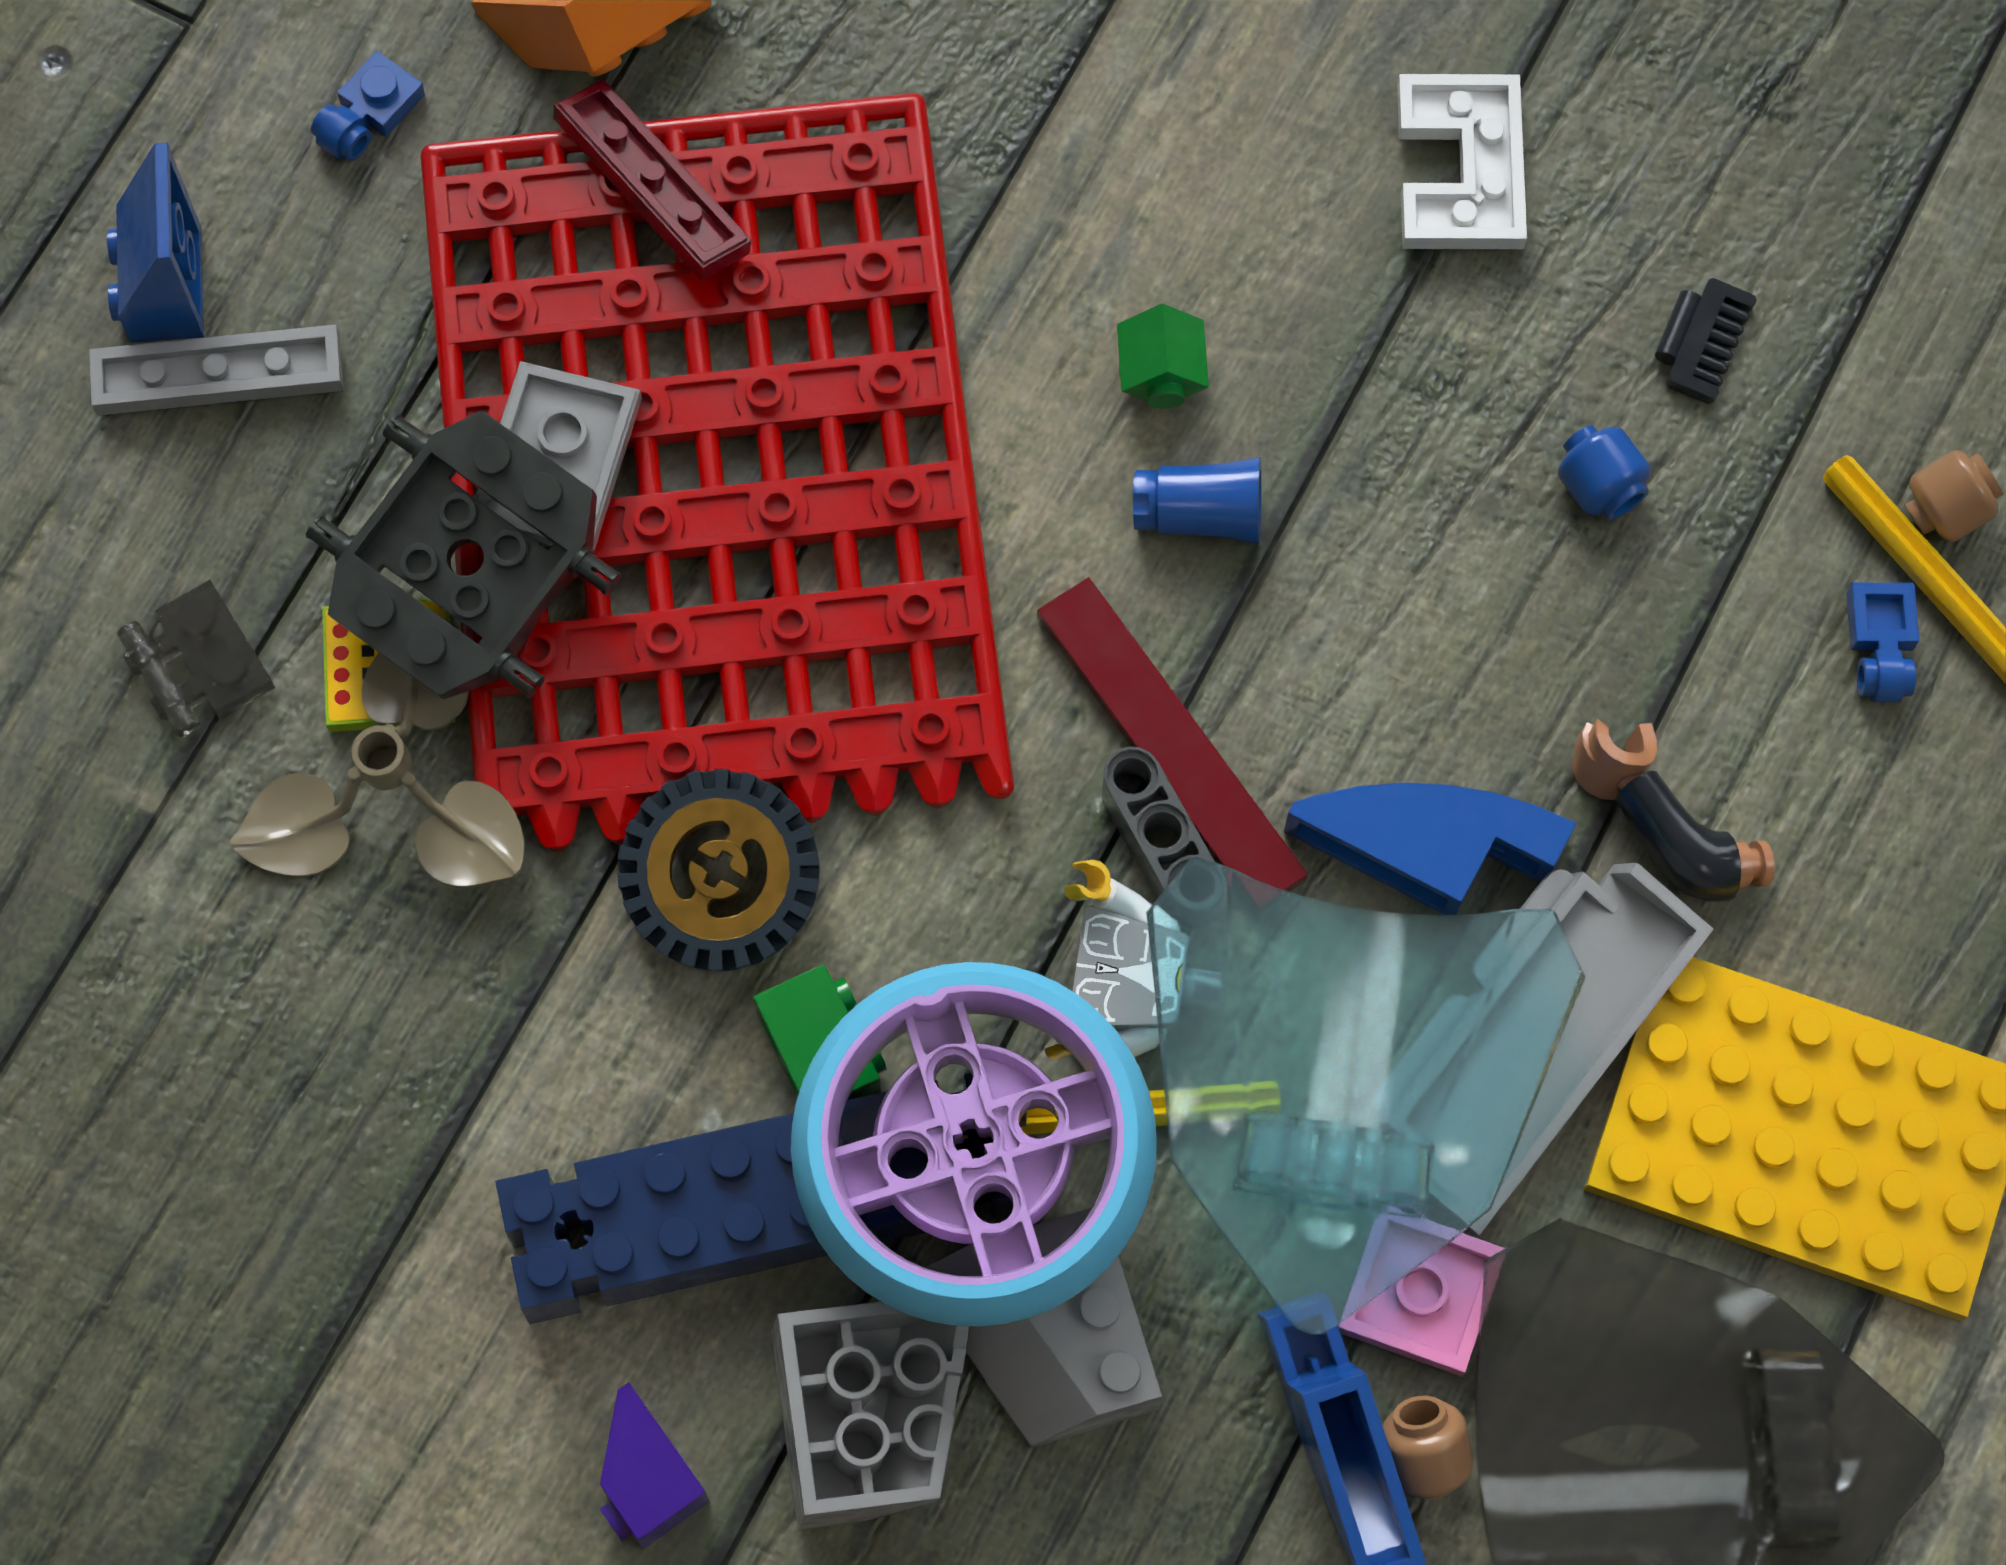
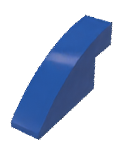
M1392 783L1356 786L1295 801L1288 812L1284 833L1454 920L1488 856L1541 882L1549 872L1554 870L1577 823L1534 804L1489 791L1446 784Z
M1318 1292L1257 1313L1300 1439L1351 1565H1427L1366 1372L1349 1361L1330 1299Z

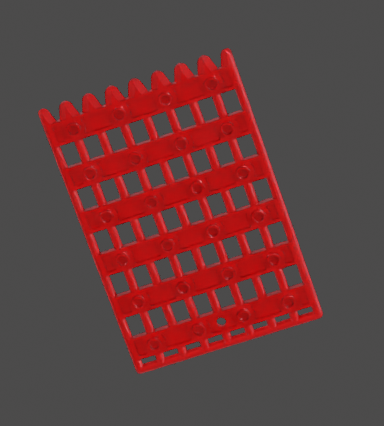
M905 93L642 121L726 213L732 212V219L752 240L750 254L702 281L676 253V263L639 267L635 222H644L646 220L592 161L567 163V154L581 153L583 151L564 130L426 145L421 151L420 160L443 427L446 428L479 411H484L500 423L520 361L525 362L523 346L560 342L563 372L588 377L585 339L622 335L626 381L615 382L614 384L639 389L642 396L626 448H633L638 495L610 499L594 555L608 566L645 562L650 612L612 616L610 594L607 596L603 595L601 591L584 579L587 619L549 623L547 608L541 614L528 640L517 654L518 659L539 674L545 676L544 682L539 688L523 675H518L537 691L531 697L535 744L497 749L492 698L523 694L502 678L499 681L497 680L470 690L467 706L474 781L484 783L500 792L510 803L516 815L528 814L539 842L545 848L554 852H561L570 845L574 838L580 808L587 807L592 808L604 836L611 842L622 845L626 835L625 830L630 820L634 819L641 809L639 806L649 796L652 797L662 789L661 786L669 781H676L687 776V773L699 770L706 772L714 771V769H729V771L746 772L757 776V778L767 783L770 782L774 786L782 785L787 797L796 804L805 820L809 823H815L825 816L829 809L835 779L846 778L858 806L864 812L873 816H878L889 808L893 800L898 772L903 771L910 772L921 798L928 805L937 809L947 806L955 797L961 765L965 764L973 765L984 790L989 796L994 799L1008 798L1014 791V778L927 107L923 96L918 93ZM904 118V128L869 131L868 122ZM844 125L845 134L810 138L808 136V128ZM784 131L785 140L748 144V135ZM722 137L724 139V147L688 150L687 141ZM543 158V166L507 170L506 160ZM482 163V173L446 176V167ZM913 193L919 237L882 241L877 196ZM853 199L858 243L822 247L817 203ZM792 206L797 250L761 254L756 209ZM610 225L615 269L578 273L574 229ZM550 232L554 276L517 280L513 236ZM489 238L493 283L456 286L452 242ZM927 302L933 348L896 352L891 306ZM866 309L872 355L835 358L830 313ZM805 316L810 361L774 365L769 319ZM744 322L749 368L712 372L707 326ZM683 329L688 375L651 379L646 333ZM499 349L503 395L466 399L462 353ZM941 414L947 461L910 465L905 418ZM880 421L886 468L849 472L843 425ZM818 428L824 475L787 479L781 432ZM757 434L762 482L725 486L720 438ZM695 441L700 489L663 492L658 445ZM455 473L451 481L475 498L474 485ZM956 528L962 577L925 581L919 532ZM894 535L900 584L862 588L857 539ZM832 542L837 591L800 595L794 546ZM466 544L454 552L456 574L460 576H469L476 573L484 562L483 550L475 544ZM770 549L775 598L737 602L732 553ZM707 556L712 605L675 609L670 560ZM595 572L597 575H599L601 578H603L605 581L609 583V580L607 578H605L600 573ZM460 622L461 632L478 644L482 637ZM971 644L977 694L939 699L933 648ZM908 651L914 702L876 706L870 655ZM845 658L851 709L813 713L808 662ZM783 665L788 716L750 720L745 669ZM720 672L725 723L687 727L682 676ZM657 679L662 730L624 734L619 683ZM594 686L598 737L560 741L556 690Z

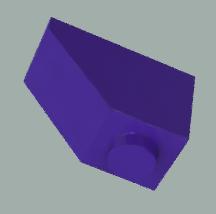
M628 1382L618 1389L600 1486L610 1501L599 1509L622 1542L631 1535H634L641 1547L645 1549L710 1501L704 1488L631 1384Z

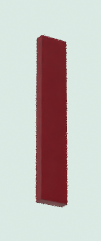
M1090 577L1037 609L1038 620L1131 747H1139L1150 752L1159 762L1212 858L1253 914H1257L1304 883L1308 877L1306 870Z

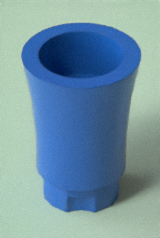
M1261 457L1218 464L1160 466L1159 472L1157 470H1136L1134 473V530L1158 529L1160 535L1218 537L1260 545L1262 513Z

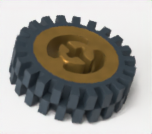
M714 769V771L706 772L699 770L687 773V776L676 781H669L661 786L662 789L652 797L649 796L639 806L641 809L634 819L630 820L625 830L626 835L623 844L620 845L618 854L619 874H617L618 886L623 897V905L635 924V928L644 939L662 954L681 964L708 971H731L756 965L786 947L793 937L800 932L813 909L820 878L819 857L814 835L801 810L779 788L770 782L767 783L757 778V776L746 772L729 771V769ZM707 825H727L730 828L729 836L724 840L706 842L697 850L716 861L724 853L732 856L730 868L734 873L746 880L749 877V866L743 854L744 846L750 842L758 843L761 845L766 856L767 877L761 894L749 908L731 917H712L709 913V906L713 901L728 900L737 896L741 892L740 889L722 880L717 883L715 888L708 886L706 883L709 874L696 863L690 861L689 864L690 879L695 886V893L691 898H680L673 884L672 864L677 849L687 836Z

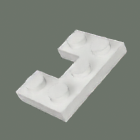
M1399 74L1397 84L1399 139L1459 140L1461 183H1403L1401 190L1402 249H1524L1527 241L1520 75Z

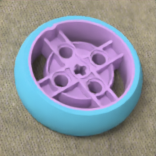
M964 962L944 964L919 970L881 987L859 1002L840 1020L814 1056L803 1079L792 1122L791 1158L798 1198L812 1231L831 1260L849 1279L884 1304L917 1318L955 1326H989L1027 1319L1051 1310L1073 1298L1092 1284L1122 1252L1137 1228L1147 1205L1156 1165L1157 1134L1149 1090L1139 1065L1115 1028L1093 1006L1058 982L1035 972L995 963ZM967 1014L1001 1016L1037 1028L1064 1046L1086 1071L1053 1081L1039 1066L1021 1054L995 1045L976 1043ZM907 1032L916 1062L910 1065L895 1080L884 1096L875 1120L873 1137L838 1147L841 1117L854 1084L863 1070L881 1050ZM947 1065H962L971 1072L973 1080L967 1090L959 1094H948L937 1087L935 1083L936 1075ZM1033 1108L1047 1109L1056 1117L1058 1121L1057 1128L1046 1138L1035 1139L1029 1137L1019 1126L1020 1119L1025 1112ZM968 1129H976V1133L980 1138L991 1137L993 1143L984 1144V1156L972 1159L968 1149L957 1151L955 1148L956 1144L964 1143L962 1132ZM1109 1139L1106 1175L1094 1207L1086 1220L1071 1237L1050 1254L1042 1257L1033 1224L1039 1221L1051 1209L1063 1192L1073 1166L1075 1149ZM908 1147L921 1150L928 1158L927 1167L921 1175L911 1179H904L891 1171L890 1162L897 1151ZM997 1191L1010 1198L1013 1204L1012 1213L1001 1223L990 1224L983 1222L974 1211L976 1201L987 1192ZM894 1205L907 1220L926 1233L951 1242L972 1244L982 1276L944 1274L914 1264L891 1251L880 1242L867 1228L859 1215Z

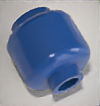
M1589 425L1573 434L1564 443L1563 448L1567 454L1559 465L1558 476L1587 515L1592 517L1606 515L1609 520H1613L1632 510L1648 495L1649 489L1646 487V484L1651 476L1652 469L1626 432L1620 427H1607L1597 431L1594 425Z

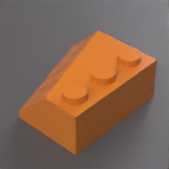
M474 0L471 4L475 13L530 68L588 72L589 76H598L618 67L622 63L620 55L633 47H644L657 42L667 34L665 28L667 25L678 18H690L704 12L712 5L711 0Z

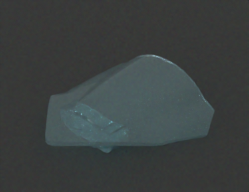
M1195 857L1187 862L1146 912L1171 1161L1215 1225L1285 1317L1300 1331L1308 1334L1325 1333L1342 1323L1423 1264L1491 1210L1586 976L1556 912L1552 909H1511L1469 915H1412L1359 909L1328 903L1281 890L1253 879L1233 868Z

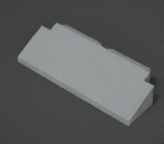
M1638 863L1613 864L1599 884L1584 872L1570 873L1562 869L1549 872L1476 965L1475 978L1483 988L1473 1001L1465 997H1455L1449 1000L1376 1094L1375 1107L1378 1113L1383 1116L1378 1124L1400 1140L1381 1166L1472 1234L1480 1235L1714 929Z

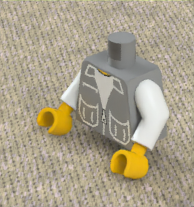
M1087 860L1074 862L1072 866L1084 872L1087 886L1084 887L1079 884L1065 885V895L1074 901L1092 899L1094 906L1085 905L1073 992L1093 1006L1115 1028L1129 1047L1132 1055L1136 1057L1155 1049L1162 1038L1172 1036L1176 1006L1215 1012L1220 974L1182 968L1186 937L1176 932L1174 923L1141 895L1111 879L1109 870L1101 861ZM1061 1044L1045 1048L1047 1057L1052 1060L1072 1055Z

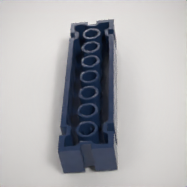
M971 1072L963 1074V1091L967 1090L972 1083L973 1075ZM935 1080V1083H936L937 1087L939 1088L938 1081ZM959 1091V1092H955V1093H950V1094H959V1093H961V1092H963V1091ZM887 1092L846 1101L840 1122L838 1147L873 1137L877 1113ZM1027 1112L1020 1119V1127L1026 1126ZM794 1113L575 1162L574 1167L577 1179L554 1184L548 1169L496 1180L505 1232L513 1248L526 1246L527 1254L511 1257L520 1307L529 1325L581 1313L578 1297L601 1292L608 1307L828 1256L818 1242L805 1217L796 1190L791 1158V1132ZM968 1129L962 1132L963 1135H968L971 1146H975V1157L972 1159L984 1156V1144L993 1143L991 1137L980 1138L976 1133V1129ZM913 1147L903 1148L892 1157L890 1169L898 1177L904 1179L915 1178L926 1169L928 1158L919 1149ZM997 1191L985 1193L975 1204L989 1202L993 1218L1011 1214L1013 1210L1010 1198ZM894 1205L859 1215L867 1228L882 1243L926 1233L907 1220ZM577 1227H583L586 1234H593L592 1237L584 1235L583 1238L586 1245L579 1249H572L568 1240L563 1239L564 1237L570 1238L569 1231Z

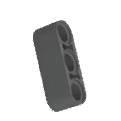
M1126 747L1117 750L1109 757L1104 767L1102 788L1104 805L1165 915L1174 924L1182 928L1196 929L1203 927L1213 920L1219 909L1223 884L1220 870L1156 758L1150 752L1139 747ZM1134 774L1143 778L1148 787L1140 793L1129 794L1121 791L1115 785V781L1123 775ZM1158 827L1167 828L1177 836L1178 842L1172 847L1157 848L1146 840L1145 834L1151 829ZM1185 882H1197L1206 888L1209 897L1199 903H1188L1176 894L1175 889Z

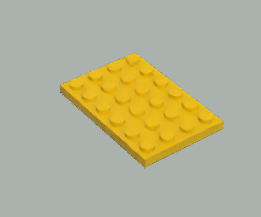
M1692 957L1633 1034L1584 1191L1962 1322L1969 1315L2006 1186V1063Z

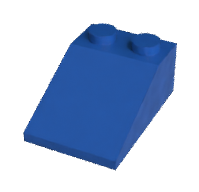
M155 143L116 204L117 228L107 230L109 260L111 265H117L118 284H109L108 286L109 311L112 321H121L130 343L204 337L201 225L168 143Z

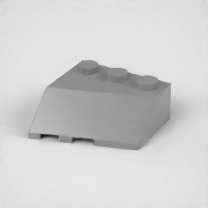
M1092 1208L1033 1225L1042 1257L1050 1254L1071 1237L1086 1220ZM972 1244L925 1267L929 1270L950 1275L982 1276ZM1119 1256L1092 1284L1073 1298L1051 1310L1006 1324L969 1326L965 1348L966 1354L1031 1448L1159 1410L1162 1394Z
M883 1302L797 1311L777 1315L771 1334L798 1530L863 1522L940 1499L960 1376L963 1372L966 1355L965 1348L969 1326H955L927 1321L903 1313Z

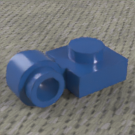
M376 50L337 92L342 106L336 107L333 104H328L323 107L312 122L311 133L316 136V144L338 160L346 158L349 161H354L364 153L371 141L372 133L367 128L372 126L381 134L387 136L425 96L423 83Z
M1852 582L1846 592L1851 650H1873L1870 658H1861L1858 662L1856 677L1858 693L1860 696H1869L1872 702L1899 703L1903 696H1912L1914 694L1916 685L1914 660L1902 657V651H1913L1919 643L1914 583Z

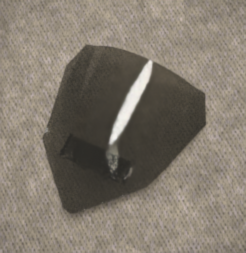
M1562 1218L1555 1220L1484 1260L1482 1306L1476 1356L1475 1432L1482 1513L1493 1565H1862L1933 1483L1944 1466L1945 1453L1940 1440L1853 1360L1778 1296L1724 1273L1620 1240Z

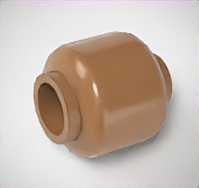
M1952 450L1911 476L1910 489L1915 498L1904 505L1924 536L1935 530L1943 540L1955 542L1994 519L1998 513L1996 499L2004 495L1979 453L1969 457L1961 450Z
M1426 1395L1415 1396L1397 1405L1395 1410L1388 1415L1382 1424L1405 1494L1428 1500L1440 1499L1463 1485L1472 1473L1473 1452L1467 1423L1458 1408L1436 1397Z

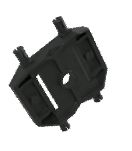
M479 411L433 435H426L405 420L402 415L396 414L390 421L409 437H405L389 424L385 426L383 436L411 454L413 461L356 536H349L329 522L323 515H320L313 522L332 538H327L311 525L306 532V538L311 539L335 557L336 567L328 615L443 700L497 680L499 681L501 678L530 699L537 691L518 675H523L539 688L542 686L545 676L539 674L518 659L517 654L528 640L541 614L566 590L572 580L576 579L578 575L605 596L609 595L614 588L595 572L600 573L616 586L622 576L620 572L615 571L597 558L593 552L597 495L593 489L484 411ZM455 473L462 476L551 540L553 545L550 549H545L452 482L451 479ZM466 544H475L481 547L484 553V562L476 573L469 576H460L453 573L451 558L459 547ZM386 567L481 636L480 642L478 644L383 576L381 571Z

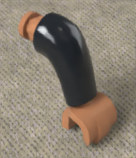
M1599 719L1593 725L1588 722L1585 724L1574 744L1575 755L1572 759V772L1578 784L1587 793L1599 799H1616L1639 842L1656 867L1672 885L1685 895L1705 901L1723 902L1732 900L1739 889L1747 888L1750 884L1754 887H1767L1771 884L1775 871V861L1772 849L1767 841L1755 840L1747 845L1746 842H1735V839L1729 832L1714 831L1697 823L1683 808L1657 771L1646 772L1657 754V739L1652 723L1638 724L1624 745L1625 751L1613 743L1609 735V727Z

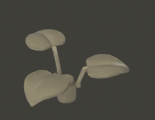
M380 653L377 654L366 672L362 686V701L368 716L374 722L385 726L369 727L355 738L351 753L356 766L348 770L349 782L341 802L336 805V797L332 788L319 777L305 773H293L282 776L271 782L261 791L250 807L241 827L230 840L231 847L239 856L264 871L286 877H310L321 874L339 863L349 850L351 844L350 833L340 817L350 812L361 782L366 781L370 786L379 790H392L404 785L434 814L419 826L415 837V848L418 860L424 870L433 879L442 884L458 888H472L511 880L521 872L525 857V841L520 822L510 803L500 792L484 783L466 780L455 784L449 790L441 805L411 774L412 757L401 738L410 734L412 724L428 731L437 730L450 724L465 707L469 691L443 700Z

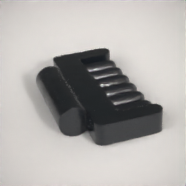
M1715 278L1708 280L1701 296L1690 290H1682L1655 352L1657 360L1664 364L1672 365L1666 379V386L1706 404L1714 403L1719 395L1718 387L1723 384V378L1697 365L1719 374H1725L1728 371V365L1725 362L1705 355L1702 352L1724 361L1733 359L1734 354L1730 349L1710 342L1708 339L1732 349L1736 348L1739 344L1736 337L1715 329L1713 326L1736 336L1741 335L1744 332L1743 325L1722 317L1718 313L1745 323L1749 319L1748 312L1753 309L1757 301L1755 295Z

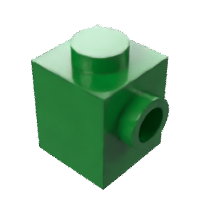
M1161 303L1117 323L1121 392L1145 400L1151 407L1166 409L1177 407L1185 401L1184 398L1209 388L1203 319Z

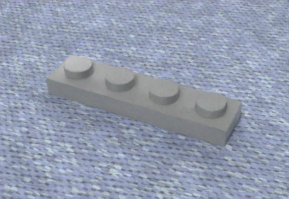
M337 325L89 349L91 404L97 416L344 391L341 342Z

